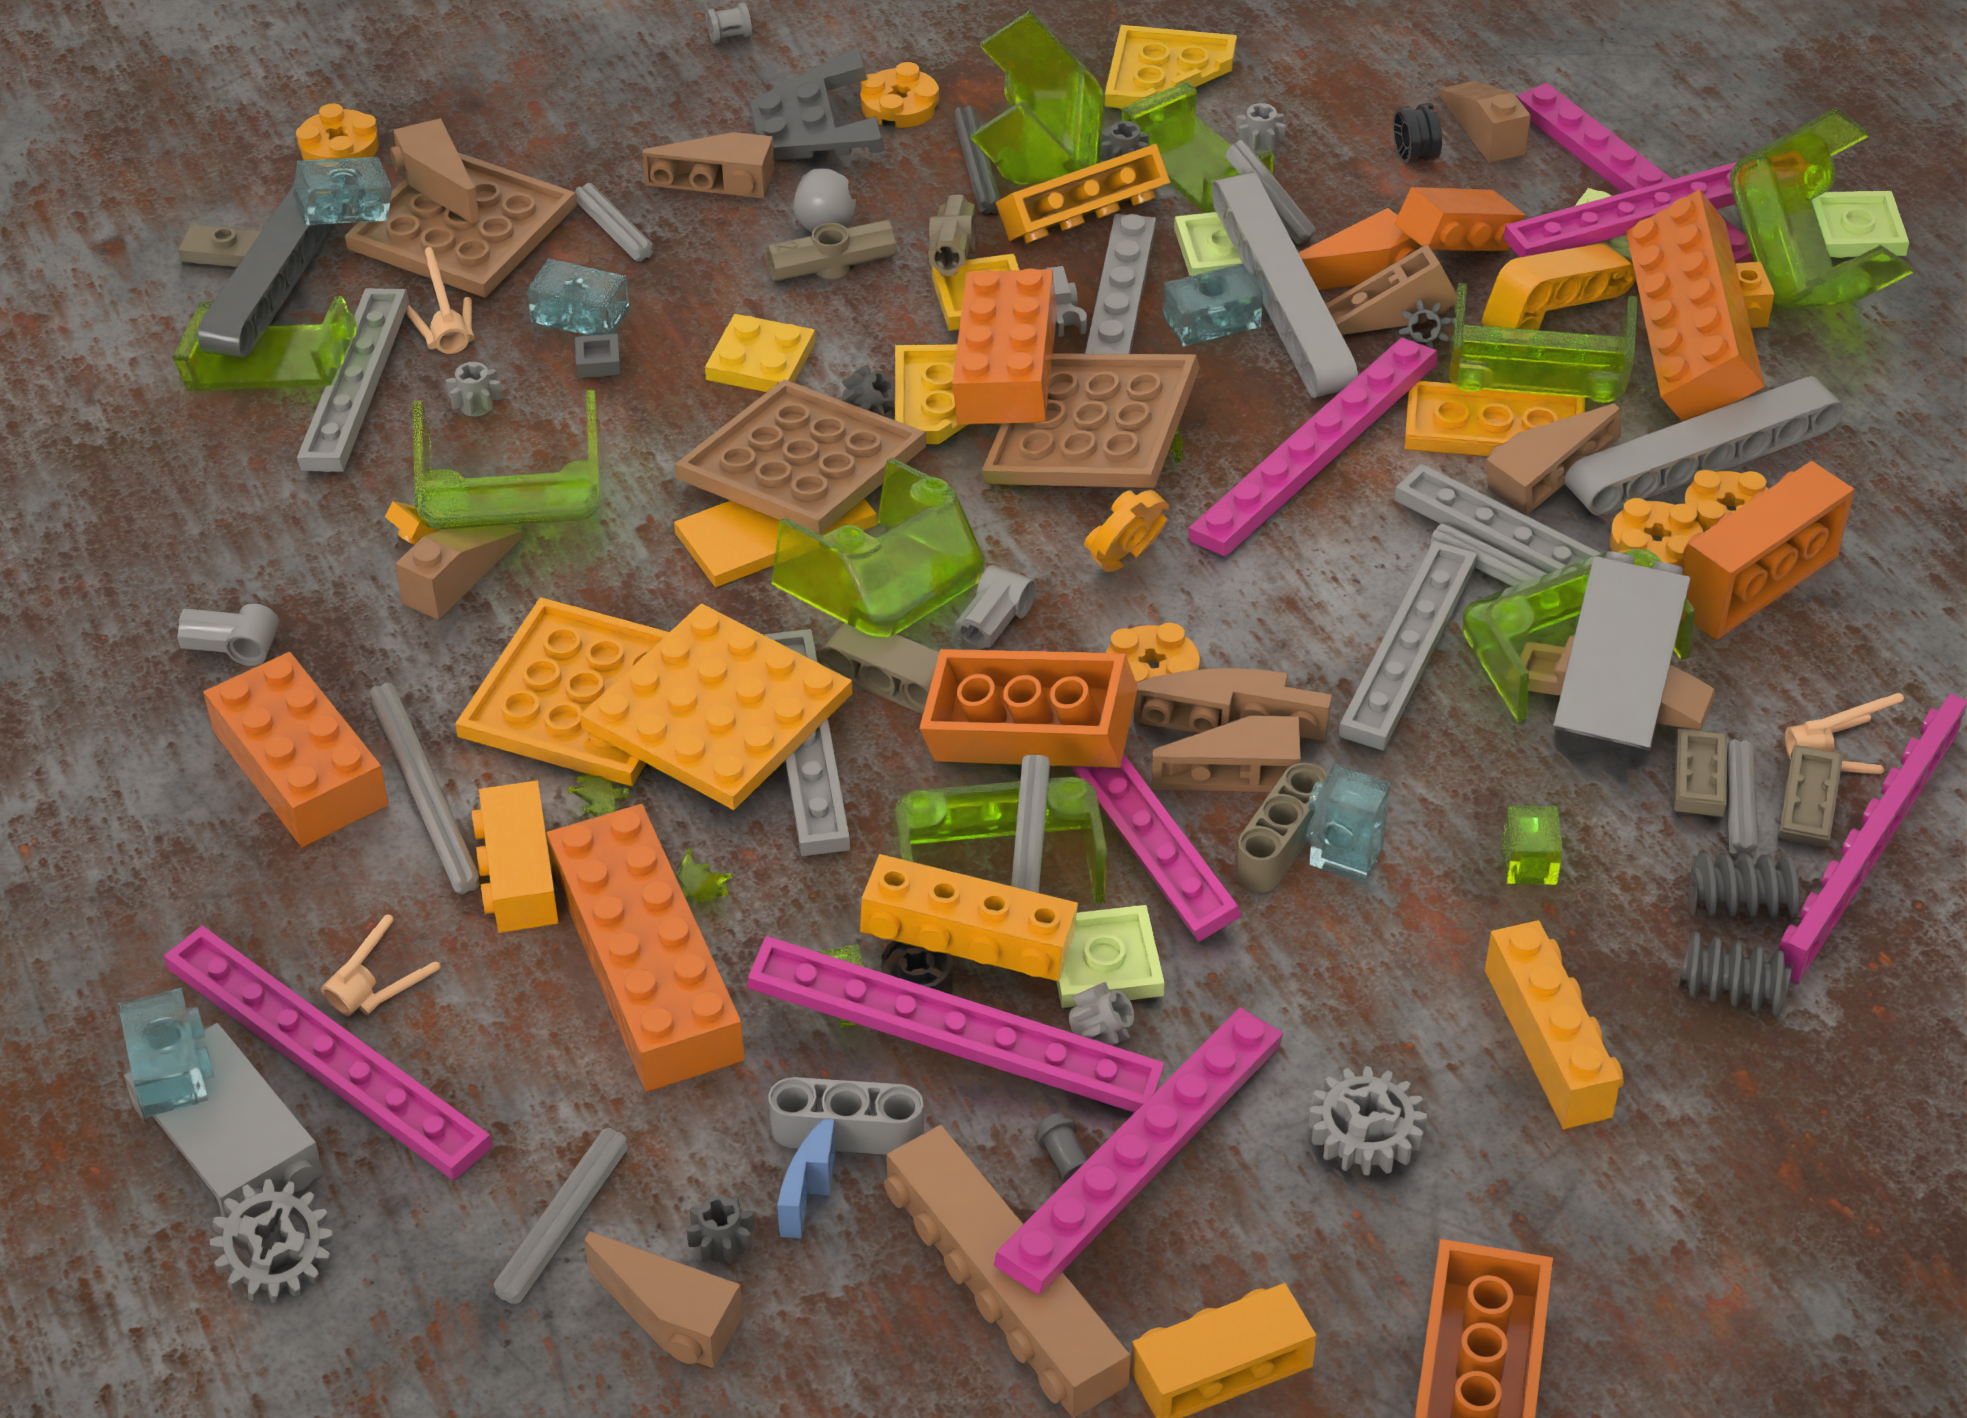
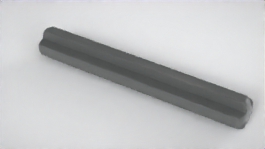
M970 105L965 108L959 106L954 111V122L979 212L985 216L989 213L997 214L999 211L995 202L1000 200L976 111Z

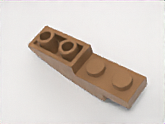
M1569 636L1565 647L1526 642L1512 674L1514 689L1561 696L1575 636ZM1670 665L1656 723L1702 730L1715 697V689L1696 677Z
M1242 668L1182 671L1137 682L1138 690L1134 703L1133 722L1199 734L1248 716L1299 717L1300 738L1326 741L1332 695L1287 687L1288 673Z

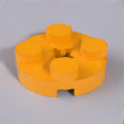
M900 63L896 68L883 70L875 74H867V80L861 81V110L868 119L876 117L878 124L882 126V119L895 121V128H909L923 124L935 115V107L939 106L938 84L932 77L920 72L919 66L915 63Z
M335 103L322 106L319 109V114L307 119L296 130L297 143L301 150L302 158L307 164L322 170H339L338 163L352 161V167L362 165L370 160L379 148L377 124L374 116L356 110L343 109L341 105Z
M1701 470L1694 475L1693 482L1687 488L1683 504H1687L1696 510V520L1702 526L1703 531H1707L1716 525L1725 514L1729 512L1734 513L1749 503L1755 494L1767 491L1766 479L1761 474L1753 471L1738 473L1732 471L1714 472L1711 470ZM1726 506L1735 507L1736 510H1727Z
M1131 490L1124 492L1112 505L1111 510L1114 513L1103 526L1095 528L1085 539L1084 546L1090 551L1091 558L1104 571L1114 572L1124 567L1120 559L1128 553L1137 558L1153 543L1162 531L1167 518L1161 512L1162 510H1170L1169 504L1155 491L1147 490L1138 495H1135Z
M1632 498L1625 502L1623 510L1615 516L1609 544L1611 551L1635 557L1634 565L1653 569L1654 562H1664L1682 567L1685 559L1683 551L1687 542L1695 534H1702L1703 529L1696 520V510L1687 504L1673 505L1666 502ZM1652 536L1661 537L1662 541H1654Z
M1168 622L1160 626L1144 625L1130 629H1118L1111 635V643L1106 650V653L1126 654L1136 683L1161 675L1199 670V652L1195 644L1185 636L1183 627L1176 623ZM1146 662H1157L1159 667L1150 668V665Z

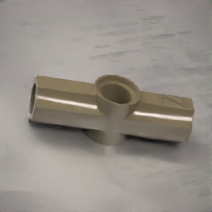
M949 195L948 200L939 206L938 215L930 217L929 264L944 276L956 275L957 270L966 264L968 253L975 252V204L969 203L964 195Z
M889 220L852 228H846L838 223H824L818 225L810 237L772 244L766 247V259L774 282L814 273L822 278L837 279L845 276L849 272L851 265L888 258L897 254L893 228Z

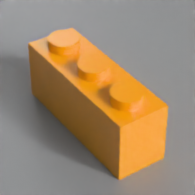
M538 780L479 789L481 809L472 810L475 839H485L486 846L476 847L480 877L490 875V883L481 884L485 914L495 913L498 933L559 924Z
M1286 1283L1267 1290L1263 1288L1253 1290L1247 1293L1241 1300L1217 1309H1203L1193 1315L1191 1319L1168 1328L1157 1327L1147 1331L1139 1339L1132 1341L1131 1374L1155 1418H1183L1313 1367L1317 1335Z

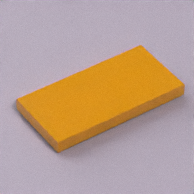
M1419 381L1408 391L1404 449L1488 457L1495 447L1505 444L1519 432L1584 413L1585 395Z
M863 499L819 536L730 500L675 521L674 529L676 536L716 588L877 526V513Z

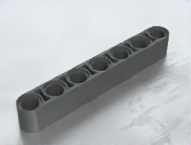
M299 177L203 316L198 332V342L202 352L243 358L251 353L341 216L345 204V188L342 182Z

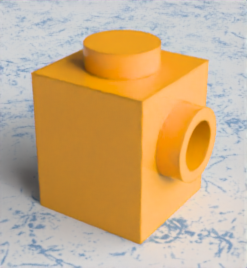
M1735 263L1751 328L1768 327L1774 292L1762 263Z

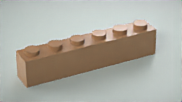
M942 1125L931 1129L886 1154L887 1178L884 1179V1187L890 1200L897 1208L904 1206L913 1217L915 1228L923 1242L928 1246L934 1244L941 1252L951 1277L956 1283H965L975 1295V1302L982 1316L987 1322H996L1006 1334V1340L1013 1355L1019 1362L1025 1363L1027 1361L1038 1374V1380L1043 1392L1052 1403L1060 1402L1070 1416L1075 1418L1129 1386L1130 1353L1063 1272L1040 1295H1037L994 1266L996 1251L1023 1223Z

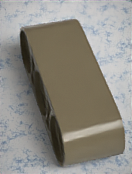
M853 617L848 618L819 650L818 656L823 666L852 680V685L923 714L939 652L862 619Z
M1297 763L1290 766L1241 833L1237 849L1236 879L1242 888L1254 893H1265L1273 890L1280 883L1322 822L1325 815L1328 778L1325 771L1319 766L1311 763Z

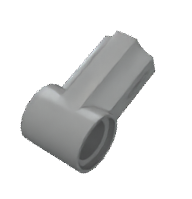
M989 565L981 576L976 597L955 623L956 635L970 649L982 650L985 647L991 648L1013 617L1021 619L1027 615L1035 599L1036 581L997 565Z
M247 604L240 609L239 613L183 609L179 617L177 638L180 648L226 652L231 659L241 665L258 666L265 661L278 631L280 620L275 612L260 604Z

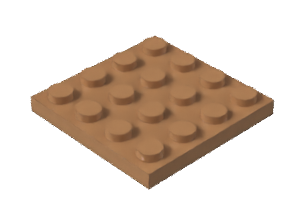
M458 153L475 187L479 222L470 223L410 187L405 178L345 235L347 249L431 278V274L427 264L425 249L431 247L434 251L443 283L486 298L577 206L576 192Z
M1053 354L1046 422L1002 423L982 469L985 483L1155 488L1200 369L1197 355Z
M783 379L676 462V479L820 536L926 447V432Z

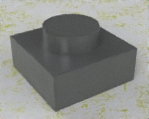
M618 334L575 337L577 378L621 375Z

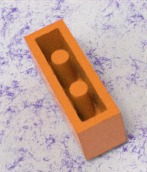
M1411 187L1394 224L1422 247L1428 244L1431 250L1509 251L1510 246L1504 240L1505 225L1524 220L1526 214L1494 190Z

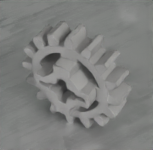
M1365 1066L1363 1075L1355 1077L1349 1068L1343 1069L1341 1082L1328 1076L1325 1079L1324 1091L1315 1090L1313 1093L1312 1107H1310L1308 1127L1313 1128L1311 1141L1313 1145L1325 1144L1324 1159L1330 1160L1336 1156L1343 1158L1342 1170L1344 1171L1349 1170L1356 1163L1361 1164V1170L1364 1175H1370L1372 1165H1380L1386 1174L1392 1172L1393 1159L1407 1165L1410 1162L1411 1150L1420 1151L1427 1119V1114L1421 1112L1422 1097H1409L1411 1083L1408 1081L1401 1082L1398 1085L1391 1083V1071L1387 1070L1381 1078L1373 1077V1071L1369 1066Z
M265 1179L263 1192L255 1194L254 1190L247 1184L242 1187L243 1201L240 1204L231 1198H227L224 1201V1210L229 1217H214L212 1221V1229L223 1235L209 1239L210 1252L223 1254L214 1262V1269L216 1273H224L229 1270L232 1272L228 1279V1288L231 1291L238 1288L242 1283L248 1285V1300L254 1301L260 1290H267L271 1303H277L279 1290L287 1288L289 1293L295 1298L300 1295L299 1281L302 1278L312 1284L318 1281L319 1273L313 1264L328 1265L330 1252L319 1247L332 1242V1230L319 1228L327 1221L328 1213L325 1208L317 1209L313 1212L310 1210L314 1202V1194L311 1192L304 1194L300 1199L294 1197L293 1182L289 1181L282 1192H274L272 1180ZM270 1208L269 1211L255 1218L248 1216L255 1211ZM292 1214L297 1216L304 1224L309 1239L305 1238L304 1233L295 1231L291 1223ZM279 1223L280 1242H275L272 1249H268L266 1258L263 1259L262 1240H267L270 1233H274L275 1227ZM233 1243L238 1244V1248L248 1252L251 1258L250 1268L246 1267L239 1260ZM286 1264L294 1265L288 1271L272 1274L274 1270Z

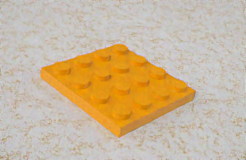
M540 597L455 723L457 737L633 786L646 763L582 729L580 714L669 632Z
M701 603L580 714L581 727L728 808L735 810L853 694L852 680Z

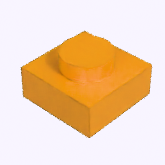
M392 501L385 515V518L399 528L398 535L414 545L423 536L448 528L425 508Z

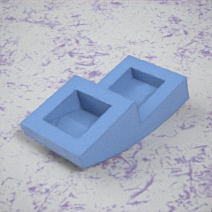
M823 1119L806 1137L790 1163L777 1204L780 1237L802 1239L808 1194L830 1195L836 1158L834 1119Z

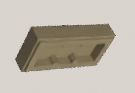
M191 224L178 249L180 261L238 267L262 231Z
M1678 729L1675 749L1674 811L1724 817L1727 783V734Z
M1798 745L1793 746L1778 839L1828 848L1843 754Z

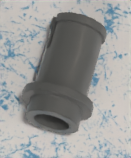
M1056 1113L1043 1119L1037 1126L1039 1133L1037 1143L1042 1149L1048 1150L1061 1174V1179L1065 1183L1088 1160V1157L1076 1136L1077 1125L1074 1120L1067 1118L1063 1113Z

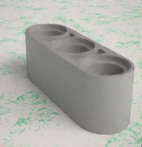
M792 1077L775 1083L768 1094L771 1134L775 1141L784 1147L799 1149L806 1137L823 1119H834L836 1151L886 1155L924 1134L923 1098L911 1086Z

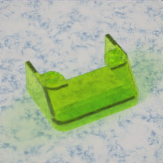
M1030 10L983 40L980 47L1006 73L1004 94L1012 107L972 132L970 139L997 165L1002 176L1018 184H1040L1100 163L1104 95L1093 75Z
M1837 108L1824 113L1740 159L1730 174V185L1754 262L1762 263L1774 292L1773 303L1782 308L1854 303L1914 273L1912 265L1882 245L1852 260L1842 262L1834 267L1832 266L1812 199L1824 194L1834 183L1836 169L1832 156L1869 137L1865 128Z
M1458 283L1450 331L1448 376L1449 380L1457 385L1458 389L1465 392H1477L1482 389L1590 397L1596 402L1603 403L1612 402L1618 396L1625 393L1634 363L1638 297L1628 296L1618 337L1464 325L1467 284Z
M586 390L589 460L571 462L564 466L559 473L465 479L454 470H432L431 433L422 400L413 401L415 507L420 521L432 529H455L579 521L594 515L600 506L603 489L601 425L595 390Z
M890 458L886 462L877 523L891 530L874 538L866 534L859 527L845 525L821 536L785 517L779 522L771 584L863 633L875 637H889L896 635L979 583L984 572L985 557L955 490L940 478L931 477L894 458Z
M1644 549L1613 551L1635 557L1634 565L1653 569L1654 562H1662L1656 554ZM1606 552L1596 556L1605 558ZM1594 557L1475 600L1463 612V634L1517 722L1525 720L1527 715L1529 672L1510 642L1519 640L1530 632L1580 614ZM1687 598L1674 646V651L1680 660L1690 656L1695 609Z
M1078 777L1050 778L1048 782L1044 832L1082 829L1095 903H1105L1107 849L1095 788L1088 781ZM1020 781L915 790L903 795L893 808V829L897 858L913 862L911 844L1016 835Z

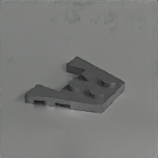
M859 46L750 101L756 134L773 136L774 160L811 158L814 155L813 151L835 149L836 156L851 155V148L868 147L870 153L885 151L876 117L836 128L828 91L867 80Z

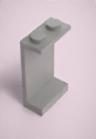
M1607 551L1605 558L1597 556L1593 558L1553 726L1557 730L1651 751L1655 735V725L1686 595L1691 584V577L1682 575L1683 568L1674 564L1654 562L1652 569L1634 565L1635 557Z
M218 1022L124 1075L134 1109L144 1121L152 1116L216 1196L222 1217H229L224 1210V1201L227 1198H231L240 1204L243 1201L242 1187L247 1184L254 1190L255 1194L263 1192L265 1179L272 1180L274 1192H282L285 1185L290 1181L294 1183V1192H298L308 1187L315 1179L324 1175L314 1139ZM265 1209L255 1211L248 1216L255 1218L261 1215Z

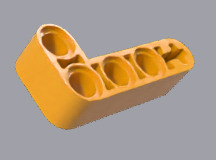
M1603 243L1515 258L1509 261L1497 276L1483 313L1482 325L1514 350H1520L1529 345L1535 338L1546 311L1617 298L1624 295L1636 280L1633 263Z

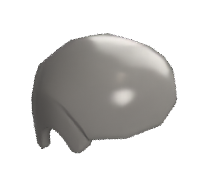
M813 169L802 176L793 199V210L797 220L811 233L818 225L824 223H838L848 228L856 208V199H852L849 194L848 179L830 169Z

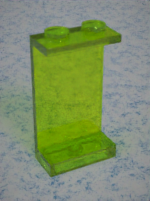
M1186 81L1123 107L1122 121L1137 124L1140 128V134L1148 133V146L1157 143L1170 184L1204 213L1214 212L1215 208L1211 196L1212 182L1240 174L1225 155L1231 145L1195 115L1196 88ZM1267 150L1257 154L1256 156L1273 175L1274 153Z
M335 296L322 324L269 326L251 353L244 358L202 352L199 347L198 332L201 320L213 302H200L172 358L187 391L330 386L339 367L343 365L344 355L351 340L356 336L357 325L354 315L348 311L343 296Z

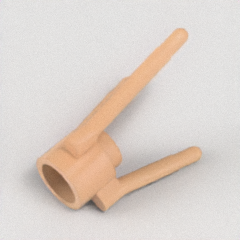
M431 247L425 249V255L440 311L433 316L430 328L410 305H408L405 314L425 337L429 349L437 348L442 353L455 354L462 351L469 342L475 339L472 331V300L470 297L464 298L462 316L450 309L434 251Z
M1896 693L1823 719L1807 721L1802 725L1788 727L1785 732V742L1789 758L1791 759L1794 745L1834 752L1835 745L1832 733L1870 722V713L1900 703L1904 700V696L1901 693ZM1842 761L1841 772L1882 774L1884 767L1876 764Z
M387 914L376 928L372 930L351 959L321 987V992L325 1000L340 1014L350 1017L359 1009L368 1016L380 1003L439 971L440 963L432 962L374 994L372 988L376 985V980L371 972L361 964L392 924L393 916Z

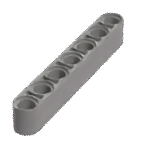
M1255 172L1214 180L1211 185V196L1215 211L1311 397L1318 398L1341 392L1358 377L1355 360L1259 177Z
M1805 377L1586 456L1569 468L1565 476V485L1593 515H1604L1623 508L1625 502L1629 499L1641 498L1645 500L1691 483L1698 471H1723L1824 434L1838 425L1844 416L1845 406L1816 377Z

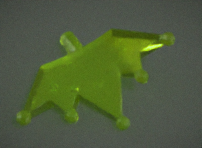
M579 771V775H584V777L579 776L576 781L584 785L570 786L567 789L569 794L574 793L590 803L589 806L583 807V811L589 812L595 817L615 812V798L629 797L628 788L612 789L610 780Z
M687 849L685 851L686 856L677 872L678 879L684 886L681 888L684 896L691 895L697 902L722 896L728 897V886L722 883L727 879H731L732 873L705 872L710 868L709 864L693 863L691 858L693 850Z

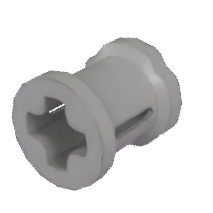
M745 2L738 3L737 8L716 12L713 8L706 9V24L710 40L713 44L719 43L722 38L743 35L745 38L752 36L750 14Z

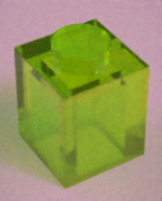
M1533 805L1507 806L1502 838L1507 884L1557 885L1563 853L1558 807Z

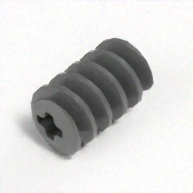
M1699 852L1689 877L1688 902L1690 913L1694 916L1699 901L1705 902L1709 916H1715L1719 903L1725 902L1729 916L1735 917L1740 903H1746L1749 917L1756 918L1760 905L1766 904L1770 918L1776 919L1781 905H1787L1790 919L1795 920L1798 916L1800 904V884L1798 872L1792 858L1787 855H1781L1774 866L1770 855L1761 854L1754 866L1749 854H1740L1735 864H1733L1728 853H1720L1713 865L1709 853Z
M1693 931L1689 937L1679 987L1684 980L1688 981L1690 997L1696 998L1704 985H1707L1710 1000L1715 1003L1725 990H1729L1731 1006L1738 1007L1745 995H1750L1752 1011L1759 1012L1768 999L1771 1000L1773 1016L1779 1017L1784 1007L1793 961L1789 967H1786L1783 951L1776 950L1770 960L1765 962L1763 948L1759 945H1755L1746 958L1743 955L1742 942L1737 940L1733 942L1727 953H1724L1721 937L1715 935L1707 947L1702 948L1700 932Z

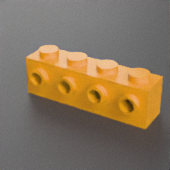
M1156 143L1011 193L995 203L1009 241L1024 237L1027 244L1048 236L1047 228L1059 224L1061 230L1064 231L1085 223L1083 216L1095 212L1097 218H1102L1120 211L1118 203L1131 199L1132 205L1136 206L1155 199L1154 190L1169 184L1170 180Z
M879 854L862 896L860 932L874 935L881 939H890L922 947L933 952L948 953L974 960L981 964H990L1022 972L1033 977H1042L1059 982L1074 938L1078 903Z
M1539 920L1491 931L1485 973L1563 1130L1613 1118L1619 1088L1623 1087L1624 1083L1623 1072L1618 1060L1615 1057L1609 1056L1602 1043V1032L1597 1019L1593 1016H1588L1582 1004V995L1578 982L1574 977H1568L1562 965V956L1557 942L1553 938H1548Z

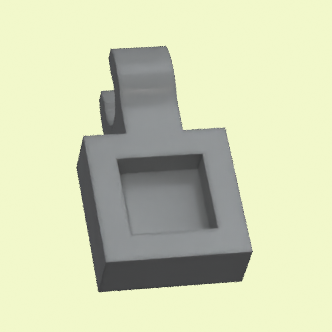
M1063 266L1046 268L1053 269L1057 305L1056 335L1058 337L1064 336V326H1071V324L1079 328L1080 334H1086L1087 314L1083 309L1077 307L1078 299L1075 283H1068Z

